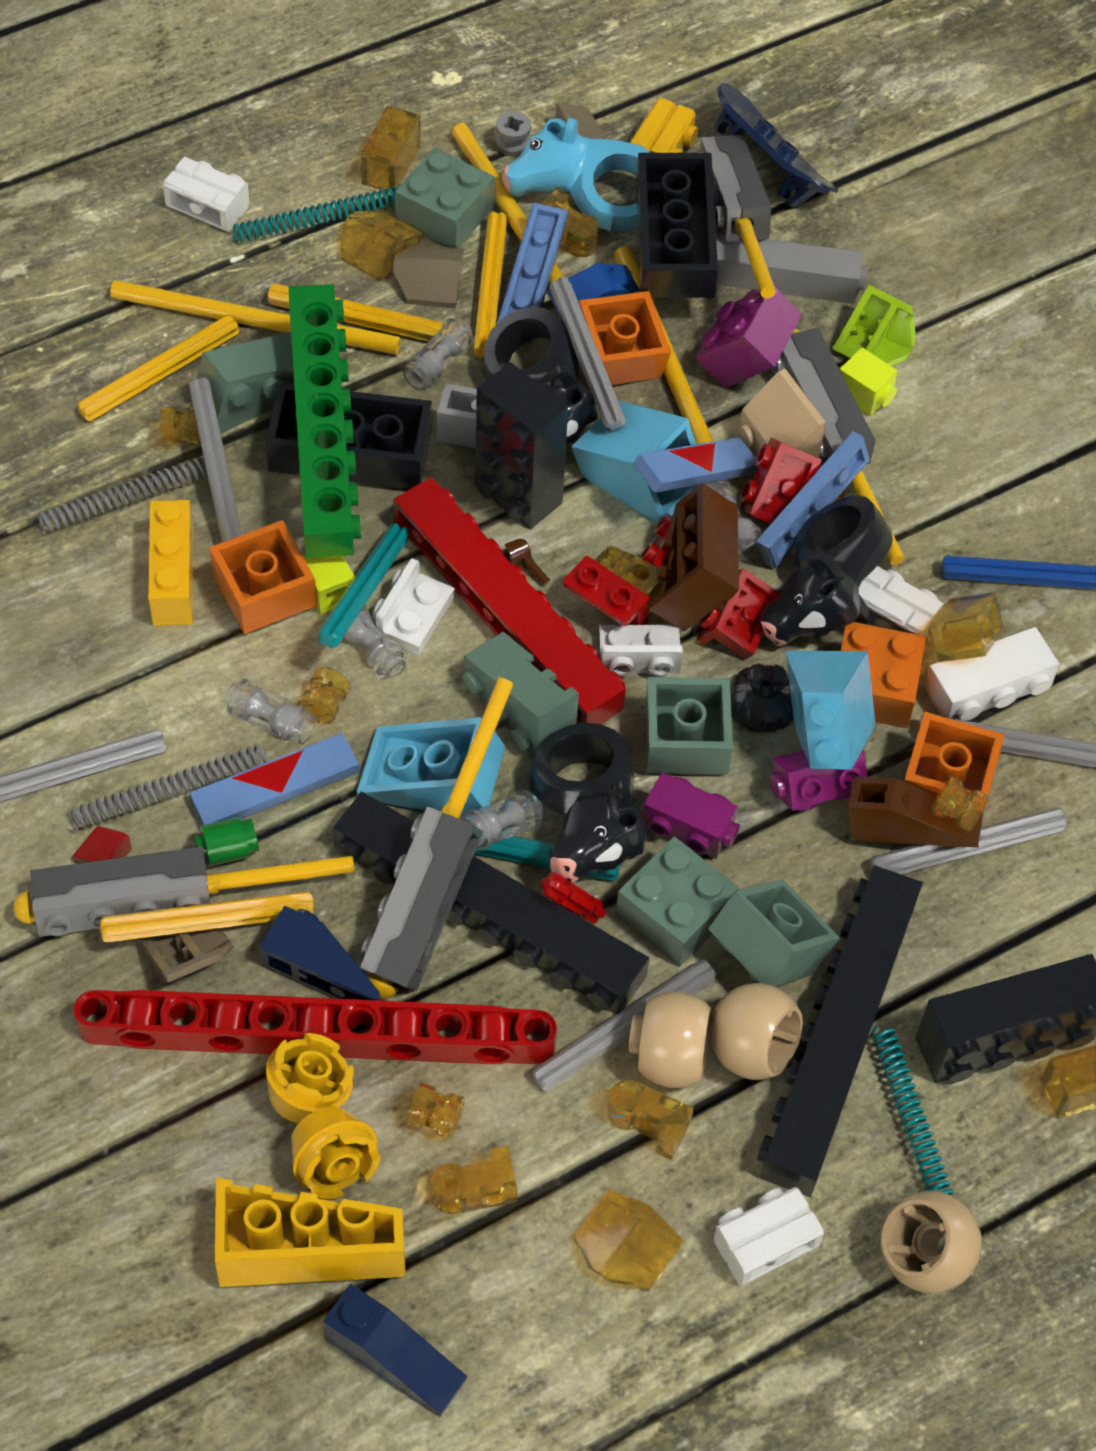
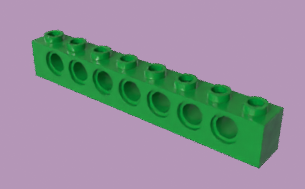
M334 284L289 286L306 558L354 555L353 539H361L360 515L351 514V507L359 506L357 482L349 483V475L356 474L355 451H347L346 443H354L352 419L344 420V413L351 412L350 389H342V382H349L347 358L340 359L339 352H347L345 329H337V323L344 322L343 299L335 300Z

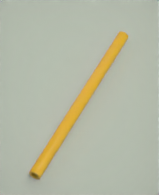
M465 123L455 125L452 128L451 134L470 164L495 176V203L501 212L507 216L508 223L521 242L528 219L514 197L503 186L501 177ZM556 262L550 278L549 287L552 281L558 280L560 277H565L559 269V267L557 266Z
M628 246L619 247L614 252L617 264L627 266L640 289L639 267L631 248ZM658 314L671 350L664 375L681 415L688 418L696 444L713 442Z
M113 280L110 289V296L114 299L214 319H221L226 315H231L238 324L283 333L291 332L290 315L119 280ZM337 324V329H345L346 345L393 355H398L401 337Z

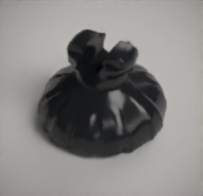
M758 663L744 668L732 678L730 683L731 716L742 727L756 732H776L790 725L791 721H794L789 676L783 667L777 664L773 666Z

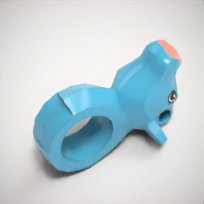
M568 117L567 123L560 118L549 119L543 129L530 139L520 156L505 166L502 173V182L510 195L515 197H521L535 191L566 192L569 190L581 213L585 214L589 219V216H591L597 227L610 232H628L638 228L637 203L629 206H615L605 202L597 194L594 183L601 175L613 170H625L637 175L638 153L650 152L640 145L629 142L583 137L578 134V122L574 118Z

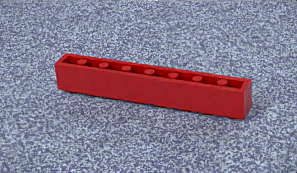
M430 477L393 499L394 523L408 529L409 534L407 537L446 581L455 588V591L496 636L504 632L533 655L534 661L531 664L542 672L549 668L554 672L557 679L553 682L564 691L572 687L579 693L577 723L603 724L623 711L626 687L619 674L615 671L610 672L601 662L595 648L590 644H584L576 635L571 622L565 617H560L551 608L546 595L540 590L536 591L527 582L522 569L516 564L512 565L505 558L499 544L492 538L488 539L482 533L475 518L470 513H464L460 509L452 493L446 487L441 488Z

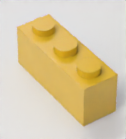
M190 500L150 501L148 600L153 626L193 625L194 525Z

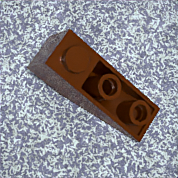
M854 776L848 804L853 841L979 848L983 812L896 778Z

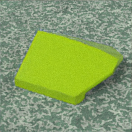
M868 285L833 346V351L850 359L857 351L864 348L890 366L906 361L916 344L913 307Z

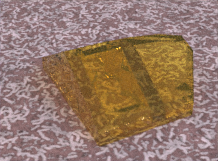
M355 211L342 224L341 260L380 282L393 269L395 254L415 244H419L424 239V233L385 211Z
M611 1189L574 1236L575 1243L580 1248L588 1268L611 1284L636 1287L641 1291L647 1292L654 1286L685 1241L650 1205Z

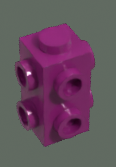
M804 750L772 758L774 774L770 775V786L774 796L777 799L780 798L792 811L810 810L818 803L833 799L850 798L854 776L867 777L865 752L861 751L851 770L811 769Z
M661 772L643 805L642 817L645 826L651 833L663 838L669 837L672 839L675 836L696 854H706L717 859L724 845L729 848L732 846L740 828V824L735 823L737 805L732 804L726 797L720 794H710L694 787L688 780L682 777H672Z

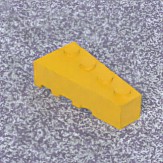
M216 1177L215 1265L219 1287L406 1277L403 1209L343 1199L341 1203L319 1199L318 1194L300 1192V1196L274 1192L273 1187L254 1184V1188L233 1185L232 1180Z

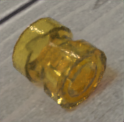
M174 407L161 408V438L163 445H175L178 441H186L189 445H201L193 407H188L185 411H178Z
M320 667L314 671L310 679V689L302 693L297 704L301 713L312 721L320 724H332L339 713L338 704L347 698L351 690V684L338 671Z
M950 775L940 789L930 812L941 818L950 817L955 820L957 827L970 832L980 818L989 796L977 789L968 792V789L964 788L962 781Z
M421 1083L413 1098L407 1125L419 1129L427 1126L434 1129L437 1135L451 1139L461 1118L465 1097L454 1093L443 1095L438 1093L436 1087Z

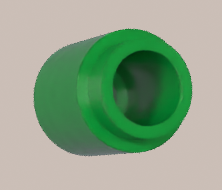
M239 816L201 825V834L194 836L195 846H203L204 858L208 860L210 867L249 858V853L259 851L257 836L251 818L241 820Z

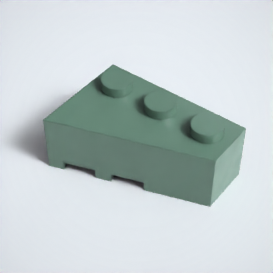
M291 332L203 352L196 379L207 378L210 381L221 434L274 408L280 383L294 384ZM191 399L188 409L191 411V413H192V414L194 415V417H195L194 409H193V404H192V399Z
M502 632L464 655V674L462 679L467 689L473 695L478 694L485 701L486 706L498 677L514 683L498 723L503 722L511 731L512 739L517 747L522 751L527 750L535 759L538 747L550 734L566 726L577 724L579 693L572 687L565 691L553 682L557 679L554 672L549 668L542 672L531 664L534 661L533 655Z

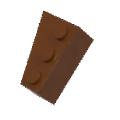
M701 483L675 505L665 546L671 549L667 567L663 565L659 568L657 578L663 581L659 598L651 599L649 607L650 611L684 632L723 602L732 599L739 591L737 505L704 483Z

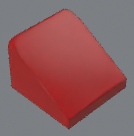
M97 826L72 856V860L77 863H86L126 857L132 850L130 837L124 832Z

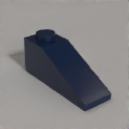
M284 905L259 947L262 967L330 998L380 1001V992L324 923L307 910L299 909L296 911Z
M352 1284L348 1286L323 1320L326 1341L439 1417L443 1415L467 1380L466 1374L396 1314Z

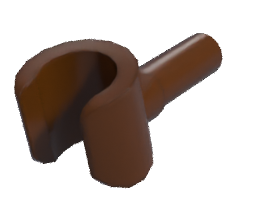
M516 539L505 544L506 549L503 554L512 565L523 562L524 566L543 586L549 583L550 578L531 557V550L526 540Z

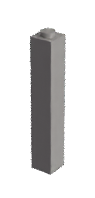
M716 232L718 260L716 285L756 289L759 291L743 242L740 240L726 242L723 233ZM758 239L772 282L782 294L855 304L857 289H865L868 268L861 267L863 252L771 239Z

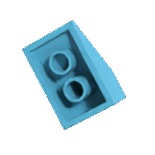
M482 717L377 727L356 794L359 795L362 791L382 803L425 811L428 806L441 811L444 805L448 803ZM495 731L460 816L479 815L488 812L506 747Z

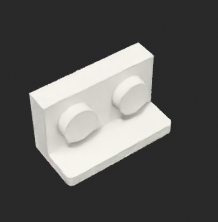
M411 558L404 570L400 568L396 572L387 598H381L374 608L372 619L376 621V638L419 656L455 598V588L420 574L419 561Z
M599 625L600 660L610 672L615 671L619 676H627L629 674H653L656 676L680 674L683 647L680 645L679 628L675 625Z

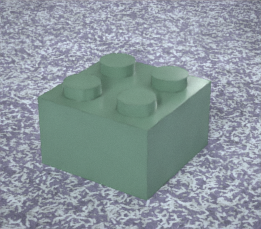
M435 147L395 191L396 222L445 247L460 248L495 207V176Z
M648 677L645 695L646 773H729L733 751L730 678Z
M674 836L618 891L615 915L680 967L713 934L708 928L734 891L739 890V887Z
M783 879L734 891L708 928L719 940L721 947L733 955L748 970V974L753 981L775 987L813 975L840 939Z

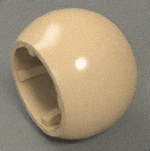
M753 983L739 986L733 989L725 999L718 1002L711 1015L709 1030L712 1050L718 1061L727 1070L739 1077L750 1080L773 1078L787 1068L797 1050L802 1033V1013L796 1002L787 993L773 985Z
M668 991L649 998L644 1015H633L630 1031L629 1054L639 1055V1072L649 1081L667 1088H683L701 1081L708 1048L711 1007L700 998L681 991Z
M921 1191L908 1195L889 1211L882 1225L880 1247L884 1261L898 1281L919 1292L943 1293L955 1289L964 1283L974 1272L981 1256L982 1236L977 1220L964 1203L947 1193ZM944 1235L945 1247L939 1254L937 1249L938 1242ZM920 1260H922V1261H924V1262H927V1263L924 1264V1265H921V1264H920Z

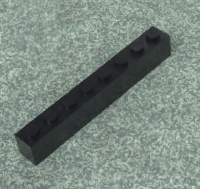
M361 791L333 827L334 849H336L341 857L353 856L354 863L358 862L370 869L372 874L386 884L391 882L395 884L397 879L394 878V870L399 858L403 854L407 855L413 839L410 837L414 821ZM473 856L447 919L453 924H464L476 931L479 937L489 945H500L512 952L515 958L523 965L530 968L536 966L548 973L559 986L565 989L573 988L587 996L590 1003L598 1009L604 1011L611 1010L616 1014L623 1011L647 977L650 957Z
M876 865L873 867L869 880L860 879L853 898V902L860 905L856 915L847 913L840 933V937L847 939L843 951L834 949L826 971L832 974L833 978L829 987L821 984L813 1009L820 1011L816 1023L807 1021L799 1046L806 1048L802 1061L793 1059L785 1081L786 1084L792 1085V1089L788 1099L779 1096L772 1115L771 1122L778 1124L775 1135L771 1137L765 1134L756 1159L764 1163L760 1179L789 1190L794 1187L799 1188L802 1195L811 1198L923 882Z

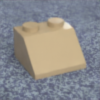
M783 369L778 371L742 409L738 436L756 457L764 444H768L770 438H774L819 458L826 422L788 371Z

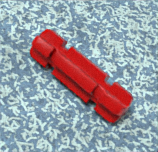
M550 873L546 879L542 878L540 886L543 888V895L591 924H596L599 918L604 919L606 911L603 909V902L557 873Z

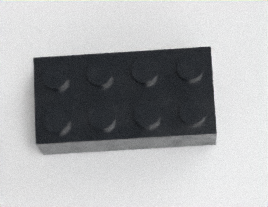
M638 153L636 196L640 292L649 291L652 298H715L718 260L712 153Z
M509 362L477 387L475 486L485 498L493 499L503 507L511 519L520 521L531 530L563 503L568 406L512 362Z
M279 384L266 439L269 472L300 475L294 384ZM350 391L351 412L344 413V420L352 419L354 443H346L347 451H355L356 474L349 475V481L409 489L422 483L432 434V401Z
M1088 954L929 999L915 1038L934 1083L948 1079L951 1083L961 1082L979 1070L990 1068L991 1071H998L1009 1067L1015 1060L1030 1056L1031 1059H1040L1050 1055L1059 1047L1071 1045L1072 1048H1078L1092 1042L1096 1037V960L1093 954Z

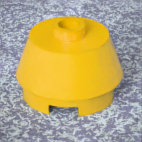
M305 1033L303 1039L292 1040L288 1043L286 1039L283 1040L270 1054L266 1064L268 1094L271 1105L278 1114L291 1122L299 1124L303 1118L318 1109L330 1106L340 1107L348 1100L353 1088L354 1069L353 1065L348 1066L346 1060L338 1053L340 1049L339 1044L322 1035Z
M324 1107L310 1113L299 1122L291 1137L293 1173L296 1181L301 1186L310 1189L311 1193L318 1194L320 1199H336L345 1196L342 1189L353 1185L361 1177L365 1183L368 1182L375 1174L381 1159L380 1153L377 1150L378 1139L375 1131L368 1124L341 1107Z

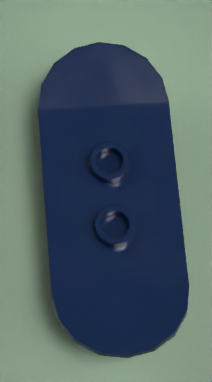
M721 83L718 86V96L724 108L713 129L724 134L727 126L730 125V130L726 135H739L747 132L782 168L789 171L778 194L788 199L791 191L794 190V197L787 202L790 206L798 208L816 192L824 194L827 189L838 192V188L822 177L799 154L800 152L797 148L786 141L777 132L778 130L763 118L746 96L728 83Z

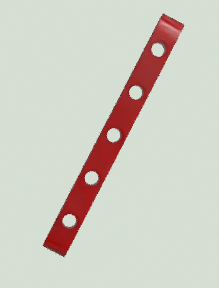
M91 990L81 994L76 999L73 1007L79 1033L86 1042L94 1045L127 1046L137 1049L270 1055L283 1040L286 1039L288 1043L292 1040L303 1039L305 1033H314L325 1036L339 1044L340 1049L338 1053L343 1058L491 1065L503 1063L541 1064L554 1055L557 1039L556 1021L546 1011L513 1009L491 1005L155 990ZM93 1014H105V1016L99 1021H87V1019ZM183 1017H190L194 1019L190 1024L185 1026H179L174 1024L178 1019ZM270 1021L282 1023L277 1029L268 1030L263 1028ZM357 1025H365L371 1028L362 1034L351 1031ZM444 1029H453L459 1034L446 1038L441 1036L439 1032ZM531 1033H541L547 1038L543 1041L535 1042L531 1041L527 1036Z

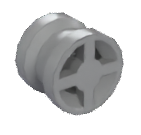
M509 111L497 118L496 148L498 151L510 157L520 156L530 141L531 121L527 115L517 111Z

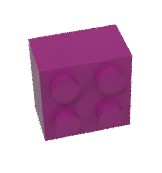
M776 287L775 295L768 299L761 296L760 290L753 289L742 299L734 303L732 301L725 303L716 313L717 321L715 325L702 338L701 343L703 346L696 360L725 389L773 368L799 322L802 313Z

